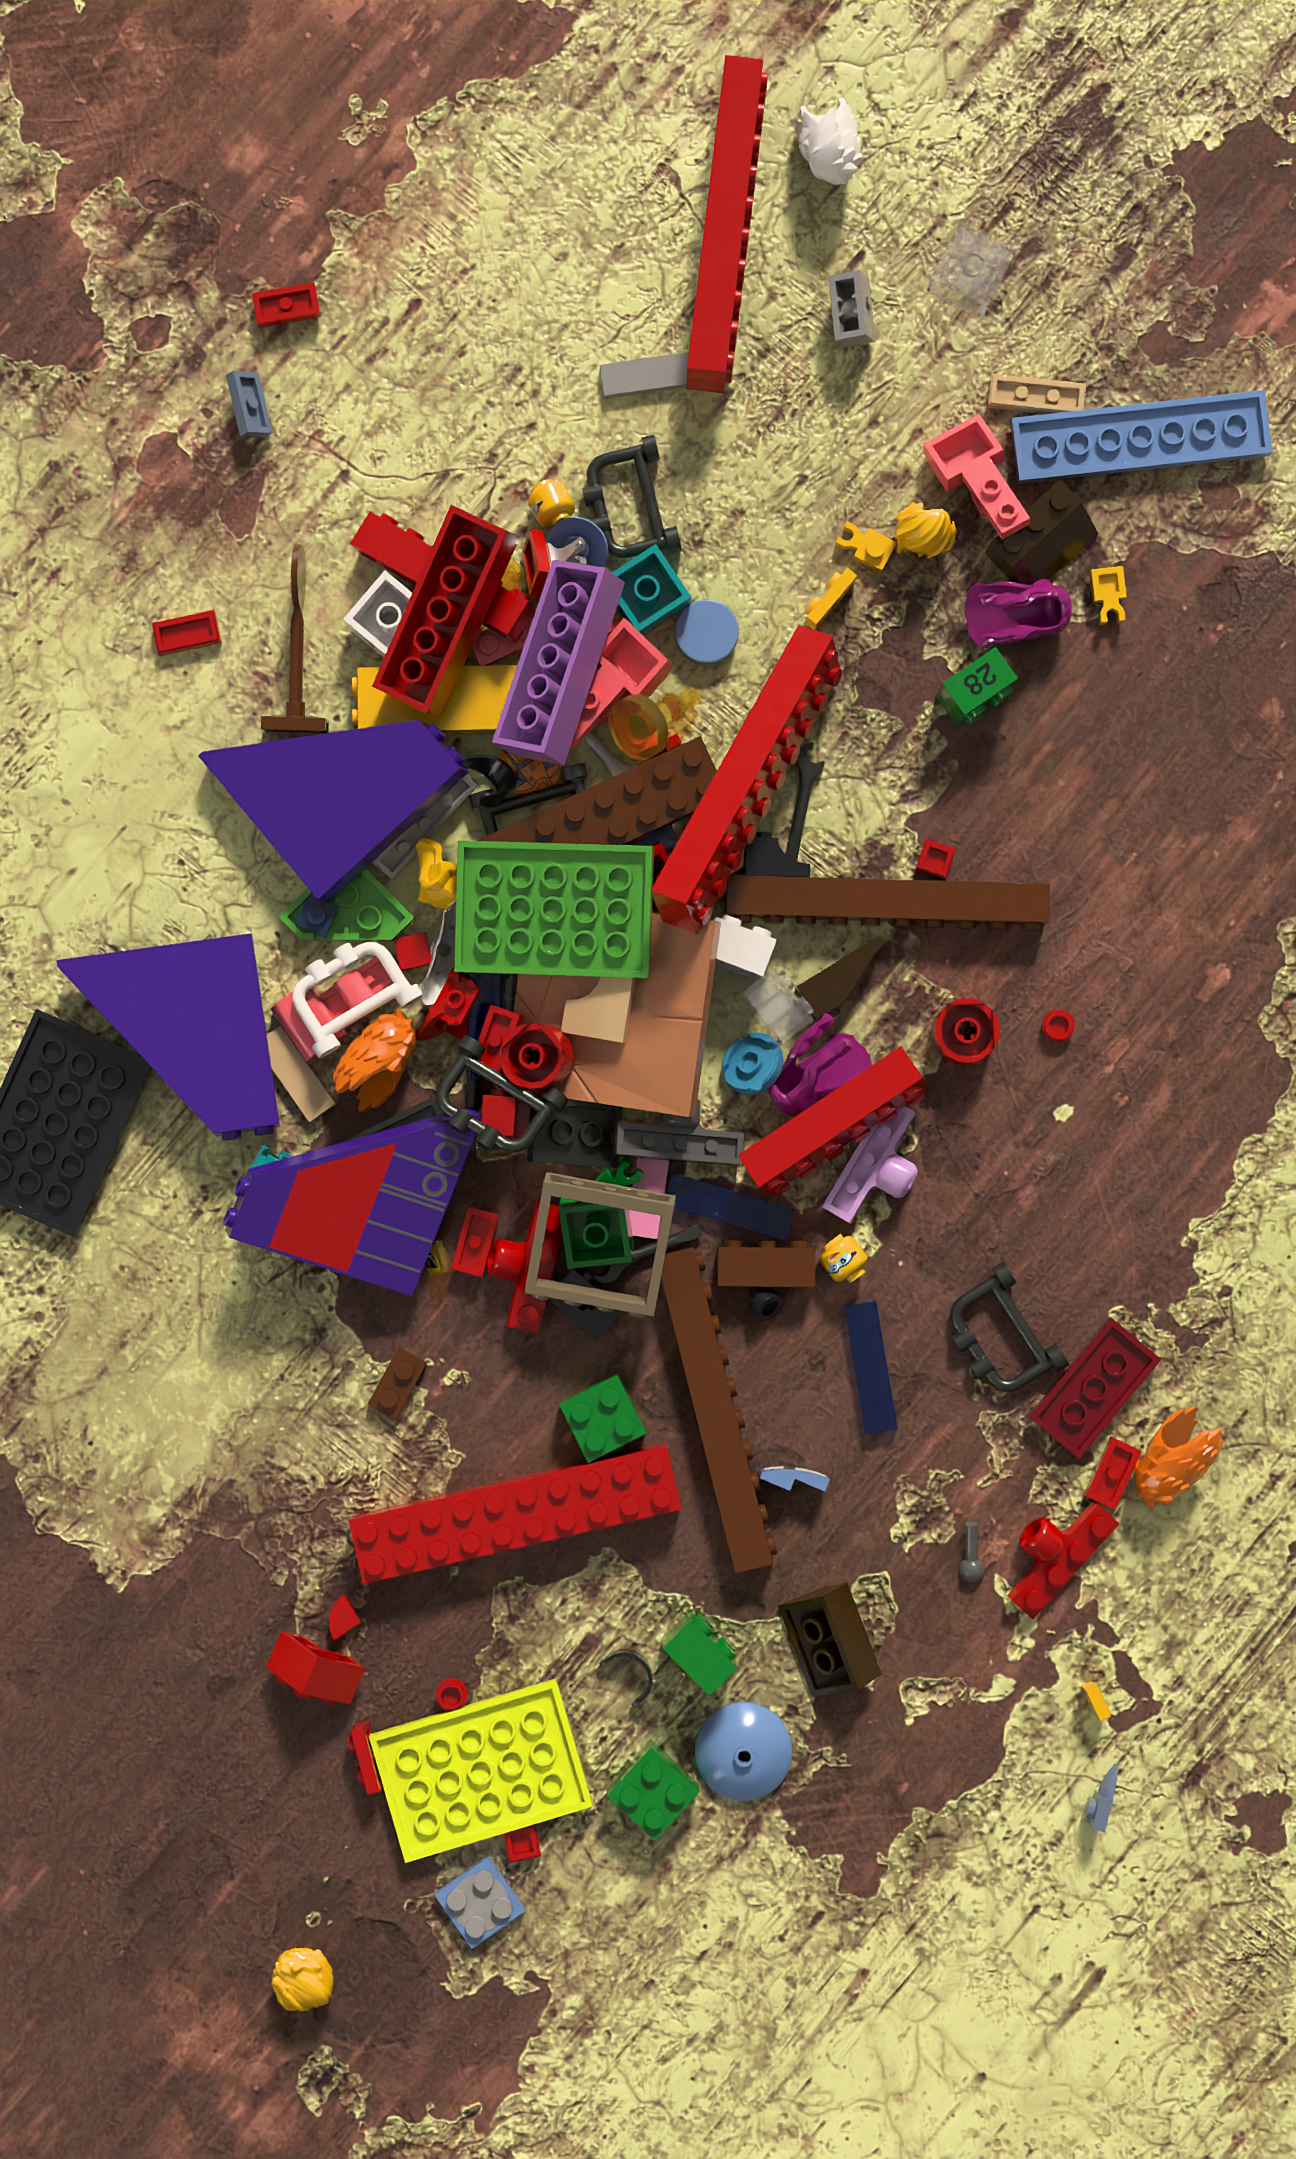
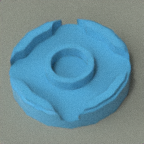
M757 1032L746 1034L748 1037L742 1040L738 1038L726 1051L722 1062V1073L725 1074L727 1085L741 1095L753 1096L764 1092L775 1083L783 1067V1051L778 1043L768 1035Z

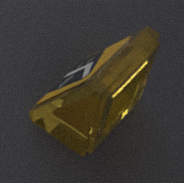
M443 1240L433 1242L425 1262L428 1276L451 1271L450 1260Z

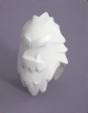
M838 98L837 111L831 108L822 116H815L809 113L805 106H801L798 119L795 122V132L799 140L800 152L803 158L809 162L811 172L819 180L823 179L833 185L847 184V180L853 178L852 174L858 171V165L864 159V155L861 154V140L858 137L857 121L851 107L848 106L843 98Z

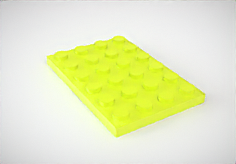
M557 1678L369 1735L405 1863L593 1807L592 1797Z

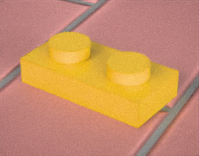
M848 567L842 575L836 572L825 586L828 589L826 594L821 599L816 596L805 609V612L808 613L805 624L811 629L816 630L854 585L857 575Z

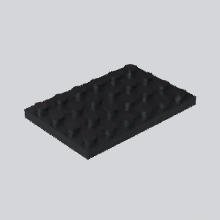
M39 1009L35 1010L0 1087V1205L69 1236L77 1237L152 1071V1068L138 1053Z

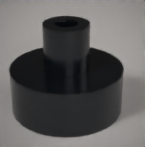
M757 1287L750 1294L753 1298L749 1306L750 1311L760 1321L773 1318L783 1306V1298L773 1288L762 1290L760 1287Z

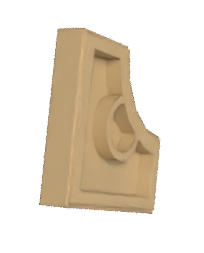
M600 977L598 985L590 994L580 999L566 1000L561 1032L626 1043L636 978Z

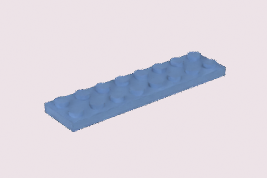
M1265 390L1015 417L1010 421L1018 484L1265 457L1272 454Z

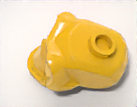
M421 838L416 843V850L419 856L418 881L420 882V892L417 900L445 910L456 900L457 866L451 862L442 861V847L440 843L428 838Z

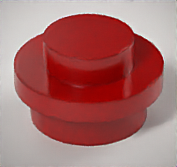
M456 1678L443 1680L436 1689L435 1698L437 1704L446 1711L463 1707L468 1699L466 1685Z

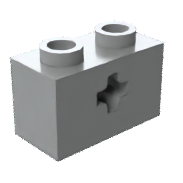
M860 270L828 276L835 341L845 348L876 342L869 278Z

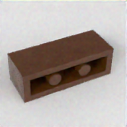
M724 1240V1247L717 1246V1286L815 1287L816 1248H808V1241H789V1247H776V1241H757L756 1247H744V1241Z

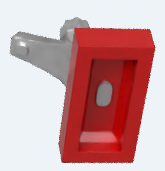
M530 529L521 554L531 596L541 597L553 560L587 565L585 558L577 556L585 547L582 537L558 549L553 547L551 543H547L543 531Z

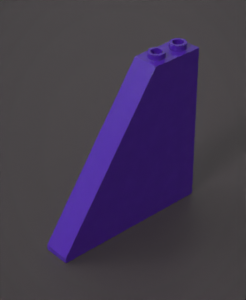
M420 720L203 751L198 755L318 900L326 902L334 898L469 773L462 765L466 761L464 757L454 747L449 749L442 741L445 738L442 731L434 723L428 725Z
M252 933L56 960L57 967L215 1136H222L223 1141L242 1138L241 1133L254 1131L255 1136L273 1134L274 1128L280 1127Z

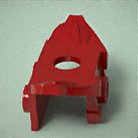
M453 966L447 974L449 977L433 1007L430 1006L423 1024L415 1032L416 1039L423 1042L445 1032L462 1040L464 1035L474 1039L488 1013L490 1004H493L500 988L476 976V972H454Z

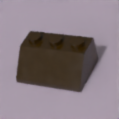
M1060 479L1026 510L1030 517V525L1003 540L998 535L989 544L985 554L1011 582L1033 585L1034 582L1040 579L1049 580L1087 546L1098 535V532L1083 503Z
M848 1582L823 1587L778 1605L812 1697L858 1690L882 1675Z

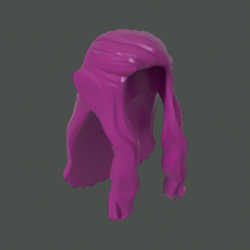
M1040 579L1034 582L1033 585L1007 581L992 584L976 582L975 585L971 586L967 599L964 602V615L967 621L968 635L982 648H988L999 643H1012L1019 640L1041 639L1053 636L1055 633L1062 632L1067 627L1072 616V602L1068 592L1061 586L1053 585L1047 579Z
M827 1013L823 1014L821 1020L813 1024L806 1033L797 1039L794 1047L791 1048L787 1055L781 1074L775 1083L769 1087L768 1094L771 1101L786 1115L792 1117L799 1115L872 1065L871 1056L867 1049L861 1046L853 1035L844 1033L834 1034L824 1046L796 1064L797 1058L803 1055L812 1044L819 1040L824 1031L833 1025L834 1018Z

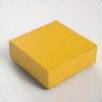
M1089 1681L1081 1685L1096 1717L1100 1721L1111 1717L1106 1701L1095 1682Z

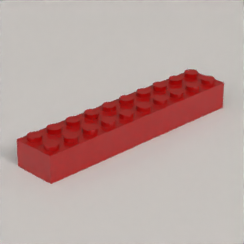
M725 55L687 364L686 389L724 394L725 383H731L735 353L730 352H735L768 81V72H762L764 59Z
M798 625L651 889L663 922L696 935L699 933L702 925H706L709 922L715 901L725 893L727 879L732 870L736 871L739 867L742 852L746 845L754 840L757 830L756 826L761 817H765L768 814L771 799L774 793L782 788L785 781V773L790 764L793 765L797 761L803 740L809 738L813 731L815 718L819 712L822 713L826 708L828 695L832 687H836L840 682L842 669L839 666L838 651H836L833 636Z
M665 1442L597 1458L589 1463L584 1461L353 1515L348 1521L362 1583L367 1584L681 1510V1503L667 1443Z

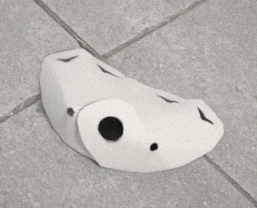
M456 900L443 911L439 936L434 939L430 947L431 962L425 980L421 983L422 1002L425 1005L435 1003L449 977L447 974L455 964ZM447 943L450 945L451 953L449 956H440L438 948L441 944Z

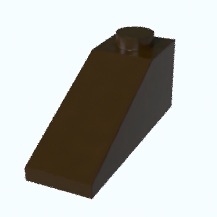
M879 936L795 988L814 1021H817L826 1013L832 1017L841 1013L838 1007L846 1001L882 943Z

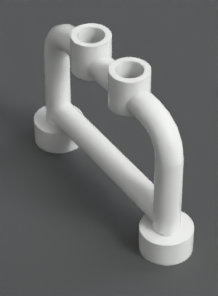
M366 942L352 948L350 943H346L333 952L336 959L326 965L322 959H319L305 968L308 975L296 984L292 994V1002L297 1013L316 1041L312 1049L318 1059L326 1057L341 1046L334 1035L335 1033L390 1000L396 998L401 1008L404 1009L422 998V991L417 984L410 986L392 955L384 946L376 942ZM364 956H376L394 984L321 1026L305 1000L306 992L312 987L326 982L339 971L353 966Z

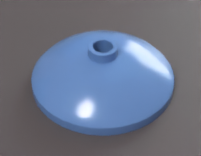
M734 1702L718 1708L704 1721L695 1742V1759L700 1775L712 1790L728 1799L750 1801L768 1795L781 1784L790 1768L792 1745L784 1723L770 1709L752 1702ZM741 1751L750 1753V1758L747 1761H741L738 1758V1754Z

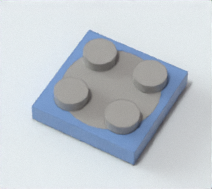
M489 1855L435 1892V1897L471 1949L524 1913L526 1909Z

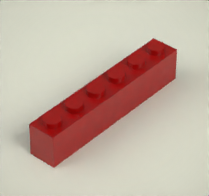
M369 511L350 545L360 555L416 586L433 546L423 542L425 538L411 528L404 531L397 527L399 523L389 515L382 513L379 517ZM501 581L482 625L516 643L535 610L528 602L530 599L528 595L517 588H513L512 591L502 587L503 582Z

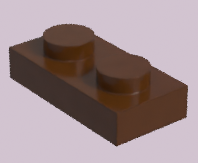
M399 1347L367 1405L396 1420L428 1362Z

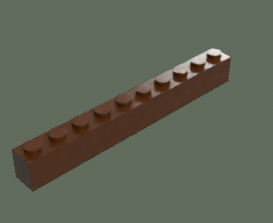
M730 875L727 879L726 915L742 921L741 923H751L752 918H764V923L783 924L784 919H796V924L814 925L816 924V919L829 920L828 925L846 926L848 925V920L861 921V926L867 927L880 926V921L893 922V927H912V922H925V928H944V923H957L958 929H976V924H989L990 930H1008V925H1021V930L1039 931L1040 926L1049 923L1050 884Z
M689 1247L665 1254L661 1279L736 1574L772 1565L771 1556L776 1555L777 1550L773 1535L766 1536L763 1524L769 1523L765 1503L758 1505L755 1492L761 1491L757 1472L750 1473L748 1460H752L753 1455L749 1440L742 1441L740 1429L746 1427L741 1409H734L732 1397L738 1396L733 1377L726 1378L724 1366L730 1364L725 1346H718L716 1334L722 1332L717 1314L712 1316L710 1314L708 1303L714 1302L710 1284H703L700 1272L706 1270L702 1252L695 1253L694 1247Z

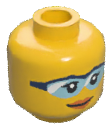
M548 479L537 483L532 488L528 505L542 527L552 528L560 520L573 515L575 503L563 483Z
M840 1234L821 1248L823 1254L820 1257V1263L835 1282H842L847 1279L849 1283H852L865 1273L862 1266L867 1263L868 1256L854 1237H843Z

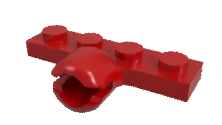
M535 1200L524 1242L517 1243L504 1239L494 1241L488 1255L487 1270L491 1276L511 1280L514 1283L505 1326L539 1334L546 1300H539L533 1298L532 1294L525 1293L540 1201ZM550 1204L538 1278L552 1280L562 1238L559 1206Z
M1095 1500L1065 1531H1060L1045 1517L1032 1520L1026 1525L1020 1535V1545L1034 1558L1035 1563L1007 1596L1033 1620L1118 1527L1119 1523Z

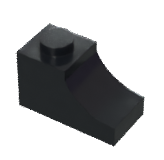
M756 832L754 840L745 847V876L810 877V864L798 862L787 856L779 846V838L771 837L772 833Z

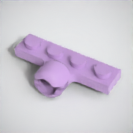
M906 1106L897 1111L898 1116L889 1123L882 1125L880 1122L870 1129L871 1134L859 1143L822 1205L824 1209L851 1224L873 1188H880L895 1198H902L909 1191L917 1176V1167L896 1153L897 1145L916 1115V1112Z

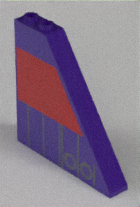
M471 1107L464 1108L477 1120L481 1121L482 1115L476 1109ZM443 1114L249 1168L245 1177L241 1176L237 1182L234 1193L237 1199L234 1207L227 1209L223 1226L226 1227L225 1231L231 1239L413 1296L475 1133L467 1130L464 1135L456 1132L448 1125L451 1118Z

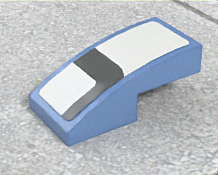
M768 1467L761 1469L759 1472L761 1479L789 1491L795 1479L823 1491L826 1490L830 1481L829 1477L824 1474L797 1467Z

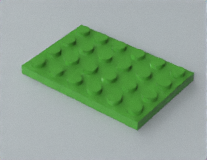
M458 841L454 972L650 978L653 904L651 889L653 887L654 846Z

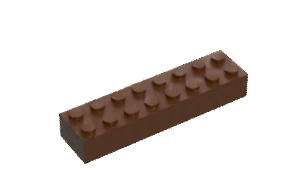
M701 736L477 841L628 845L692 815L717 770Z

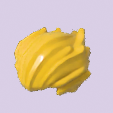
M912 502L896 515L898 522L894 538L898 540L896 551L898 554L902 551L906 553L911 551L918 553L919 557L927 554V558H931L953 548L956 541L955 535L957 534L955 523L952 521L951 524L949 514L943 509L923 510V503L916 504Z
M292 1948L284 1951L277 1959L272 1974L271 1985L276 1994L277 2001L287 2011H309L313 2007L318 2008L328 2004L332 1997L334 1986L333 1969L321 1950Z

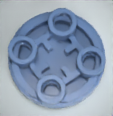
M699 600L691 603L680 613L676 621V645L687 659L697 664L718 665L733 652L738 641L739 628L736 617L727 606L718 601Z

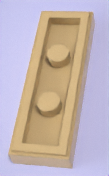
M991 374L987 408L1039 414L1084 410L1086 383Z
M281 1025L267 1034L272 1070L306 1119L311 1123L334 1107L336 1102Z

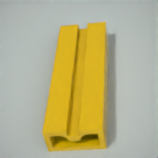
M517 665L463 666L441 717L427 714L372 687L380 667L357 668V677H352L353 696H358V709L352 710L353 728L360 729L420 720L428 725L434 723L445 736L494 735Z

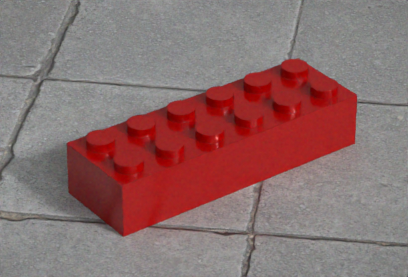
M450 505L372 687L427 714L441 717L520 536L456 506Z
M900 1046L737 1156L758 1188L767 1197L772 1194L774 1197L779 1196L791 1187L789 1183L800 1176L803 1179L814 1173L818 1169L816 1165L827 1158L830 1161L844 1152L843 1147L854 1140L857 1143L871 1134L870 1129L881 1122L884 1125L898 1116L897 1111L908 1104L911 1107L925 1098L924 1093L929 1089L903 1047Z

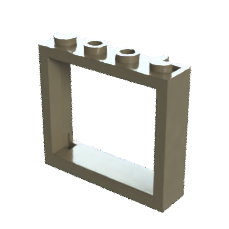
M546 1172L525 1293L532 1294L533 1298L539 1300H550L551 1298L564 1300V1303L571 1306L588 1304L596 1306L598 1310L604 1312L621 1310L637 1318H645L647 1315L654 1317L676 1196ZM552 1196L662 1216L647 1298L538 1278Z

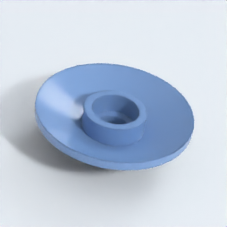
M568 517L560 520L552 527L547 536V543H551L553 547L559 549L582 537L585 542V549H582L577 556L585 558L587 565L604 567L608 557V544L603 532L596 524L582 517Z

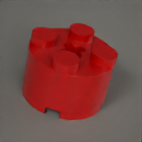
M961 998L943 1007L934 1018L931 1028L932 1042L938 1054L947 1061L960 1065L972 1064L987 1057L995 1048L1000 1037V1024L996 1014L985 1003L973 998ZM963 1023L966 1024L967 1029H972L973 1032L967 1036V1040L958 1033V1029L963 1027Z
M530 1023L520 1025L507 1034L502 1043V1059L500 1060L504 1074L515 1085L527 1089H545L547 1086L554 1087L560 1084L570 1073L576 1058L569 1038L559 1028L549 1024ZM535 1050H539L540 1052L539 1062L534 1061V1059L537 1057Z

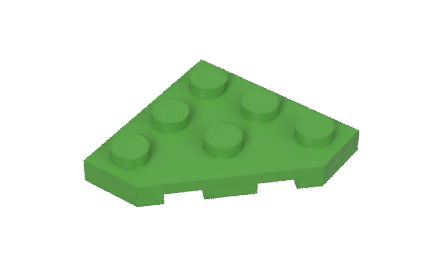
M366 868L334 898L327 902L340 909L327 938L296 925L308 895L315 897L308 888L278 916L302 941H393L415 920L404 906Z

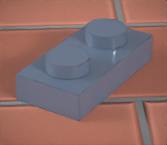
M232 371L227 374L226 379L240 437L266 438L271 435L273 431L259 373Z

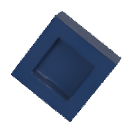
M308 895L296 925L327 938L340 909Z

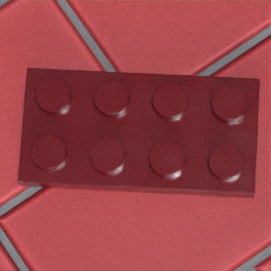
M1109 1317L1028 1417L1080 1459L1157 1366L1161 1358L1113 1318Z

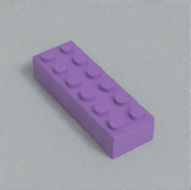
M559 560L552 561L492 740L493 744L511 755L564 766L625 584L607 568Z

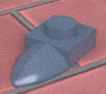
M1114 1764L1107 1772L1099 1789L1094 1790L1093 1798L1087 1799L1084 1817L1087 1818V1823L1094 1830L1105 1832L1116 1788L1118 1764Z

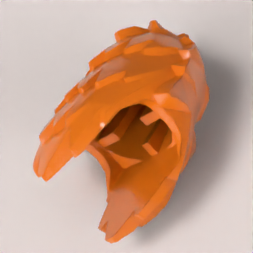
M399 1008L393 1014L379 1015L377 1020L368 1025L362 1031V1034L353 1040L346 1053L340 1058L333 1074L336 1092L340 1094L348 1089L352 1092L362 1084L356 1097L360 1100L358 1107L360 1112L371 1108H378L394 1093L405 1073L410 1057L416 1051L417 1044L413 1019L407 1018Z
M1194 1406L1185 1410L1180 1409L1164 1421L1158 1432L1148 1442L1143 1458L1135 1464L1134 1476L1138 1497L1142 1498L1151 1509H1154L1157 1503L1171 1504L1173 1499L1188 1491L1190 1486L1202 1478L1208 1468L1214 1464L1222 1448V1432L1220 1428L1210 1432L1204 1430L1189 1441V1435L1198 1422L1195 1419L1198 1409Z

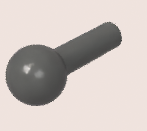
M977 1522L965 1523V1559L959 1566L961 1577L969 1583L980 1581L985 1574V1566L978 1559Z

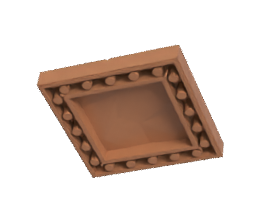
M652 913L650 978H636L626 1043L565 1033L572 1044L576 1059L568 1076L553 1088L560 1091L568 1099L685 1117L695 1116L721 922L709 920L706 925H702L699 933L696 935L662 921L660 914ZM518 974L513 1012L523 1015L521 1025L530 1023L549 1024L561 1030L566 1000L580 999L590 994L598 985L600 977ZM535 1050L537 1057L534 1059V1061L539 1062L540 1052L539 1050ZM527 1089L534 1094H542L544 1089Z

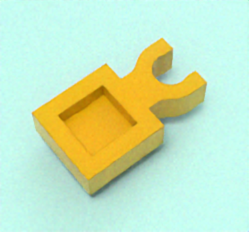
M847 521L843 530L850 532L853 538L846 541L838 537L835 545L842 549L855 550L854 560L882 573L897 542L868 528L864 535L859 532L854 524Z
M1123 566L1091 569L1089 576L1093 604L1101 603L1102 605L1098 617L1099 625H1105L1108 622L1106 614L1109 611L1117 615V623H1123L1126 620L1125 611L1119 604V601L1127 598Z

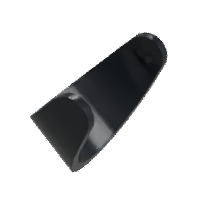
M471 755L466 757L464 766L486 776L497 790V792L481 795L479 798L480 805L495 807L500 804L515 784V774L512 768L506 762L494 756Z
M619 1649L608 1654L599 1664L603 1666L615 1657L622 1656L633 1658L644 1666L649 1680L645 1691L631 1703L635 1707L647 1698L653 1684L652 1669L648 1660L641 1653L631 1649Z

